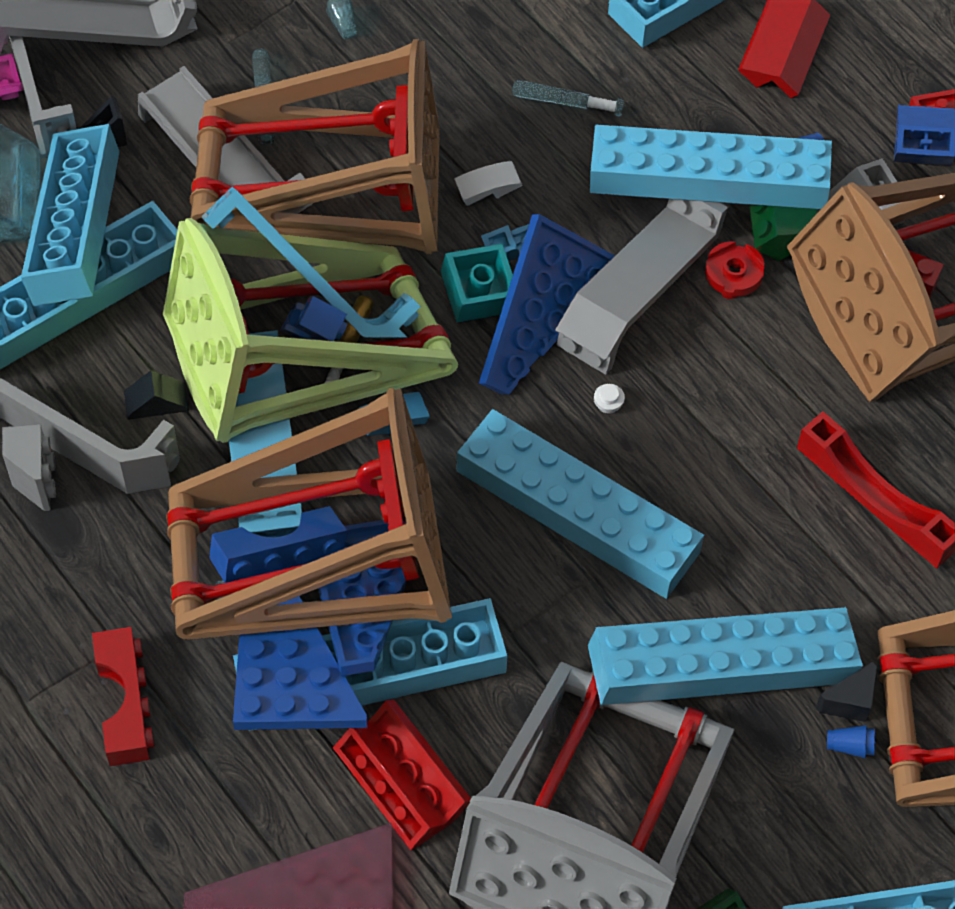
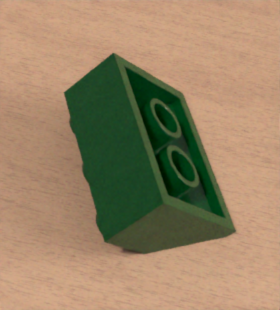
M749 204L755 249L778 262L789 256L788 244L812 220L820 209Z

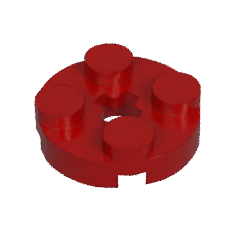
M724 242L715 246L710 251L705 264V276L711 287L720 292L724 298L734 299L737 296H744L754 292L761 285L764 276V260L761 254L750 245L746 244L743 247L736 245V242ZM732 265L734 268L740 267V272H731L729 266Z

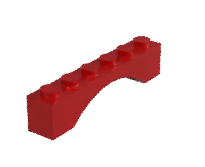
M822 411L801 430L797 449L936 569L955 553V523L941 511L915 502L890 485L866 461L846 430L825 412Z

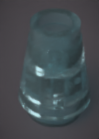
M329 0L326 13L343 39L353 37L357 31L352 2L350 0Z

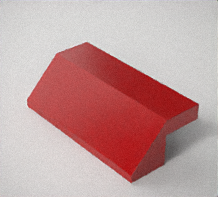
M767 0L738 71L756 88L773 81L790 98L799 95L830 14L816 0Z
M394 699L386 700L368 721L367 728H349L333 747L410 850L417 848L452 824L470 803L471 797Z

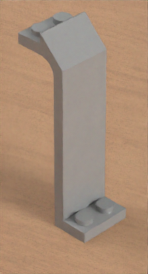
M0 0V54L3 45L7 44L9 36L164 47L197 30L194 19L197 12V4L194 0Z
M9 36L41 158L48 157L54 133L77 129L71 104L42 110L22 36Z
M183 66L180 68V72L146 93L142 91L138 94V116L144 123L154 118L195 167L197 166L199 149L197 141L198 123L202 118L204 103L213 98L187 68ZM245 135L236 137L232 142L225 143L222 147L219 181L230 186L284 181ZM299 173L288 181L304 180L305 178ZM313 203L278 212L298 214Z
M669 199L666 208L576 293L555 331L559 332L556 345L606 375L613 367L619 344L628 328L719 237L728 207L720 202Z
M0 378V418L13 426L41 424L44 436L50 437L51 449L127 494L171 486L169 472L176 468L180 460L174 425L163 420L141 446L131 450L121 449Z

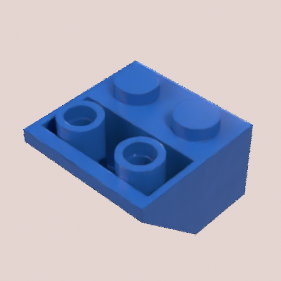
M898 105L894 162L951 166L955 158V109Z

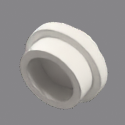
M601 385L594 393L595 405L604 413H614L624 404V392L617 385Z

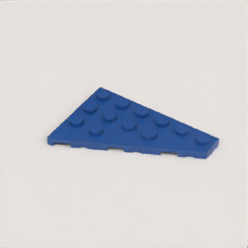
M540 214L532 215L479 384L501 395H509L518 385V381L530 371L529 367L539 356H544L557 341L559 332L555 331L576 293L611 261L615 255Z
M384 520L344 526L347 530L344 549L388 532L389 523L385 524ZM373 566L322 586L318 590L321 601L403 593L408 581H406L401 567L380 569ZM393 620L328 626L341 676L375 670Z
M297 596L277 605L303 602L300 596ZM317 627L239 635L233 713L234 730L367 728V714L346 677L341 676L338 663Z

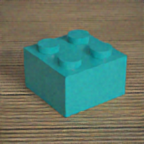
M503 244L446 253L440 272L456 322L500 315L513 277Z

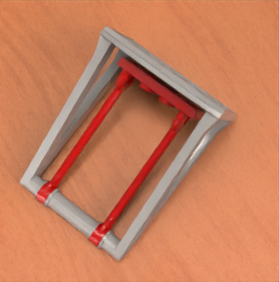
M560 662L489 785L476 796H472L466 810L449 895L461 899L473 909H667L677 879L676 876L735 729L708 719V715L705 712L692 707L682 709L662 700L601 705L594 672L590 673ZM566 691L581 697L584 705L535 804L515 801L564 692ZM604 707L673 733L675 734L674 738H677L672 754L631 845L592 825L548 809L596 708L604 709ZM697 743L709 747L711 750L658 864L643 852L690 745L696 746Z

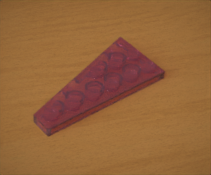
M392 823L185 892L184 909H393Z

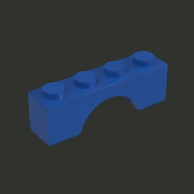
M313 296L308 298L305 305L299 302L293 304L280 331L297 339L339 340L347 327V323L344 322L347 314Z
M328 506L301 513L299 527L294 532L281 537L259 536L243 527L213 533L209 559L223 581L227 583L307 564L343 550L347 530L332 508Z

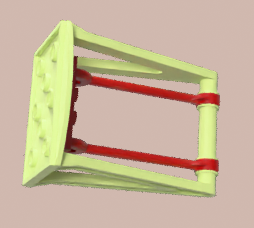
M192 218L179 221L163 316L172 335L180 366L192 398L206 425L214 434L216 441L228 442L232 437L254 427L387 392L391 388L396 390L449 376L456 371L458 362L450 349L451 342L448 339V335L445 329L436 323L418 289L419 283L413 269L405 264L397 248L393 246L280 234L308 263L320 264L313 266V268L337 293L378 290L383 295H391L396 299L403 293L412 297L421 306L416 311L419 314L418 317L410 324L415 332L413 336L403 339L348 343L249 335L246 320L242 316L241 309L288 297L321 294L298 270L245 284L236 279H231L220 254L278 260L287 259L260 232L217 227L212 229L210 226L198 223ZM382 274L381 276H379V277H377V278H367V277H371V276H375V275ZM273 364L373 370L236 407L238 394L245 393L247 380L266 373Z

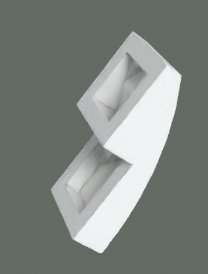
M512 161L484 166L454 178L462 199L467 206L492 193L496 198H499L522 186Z

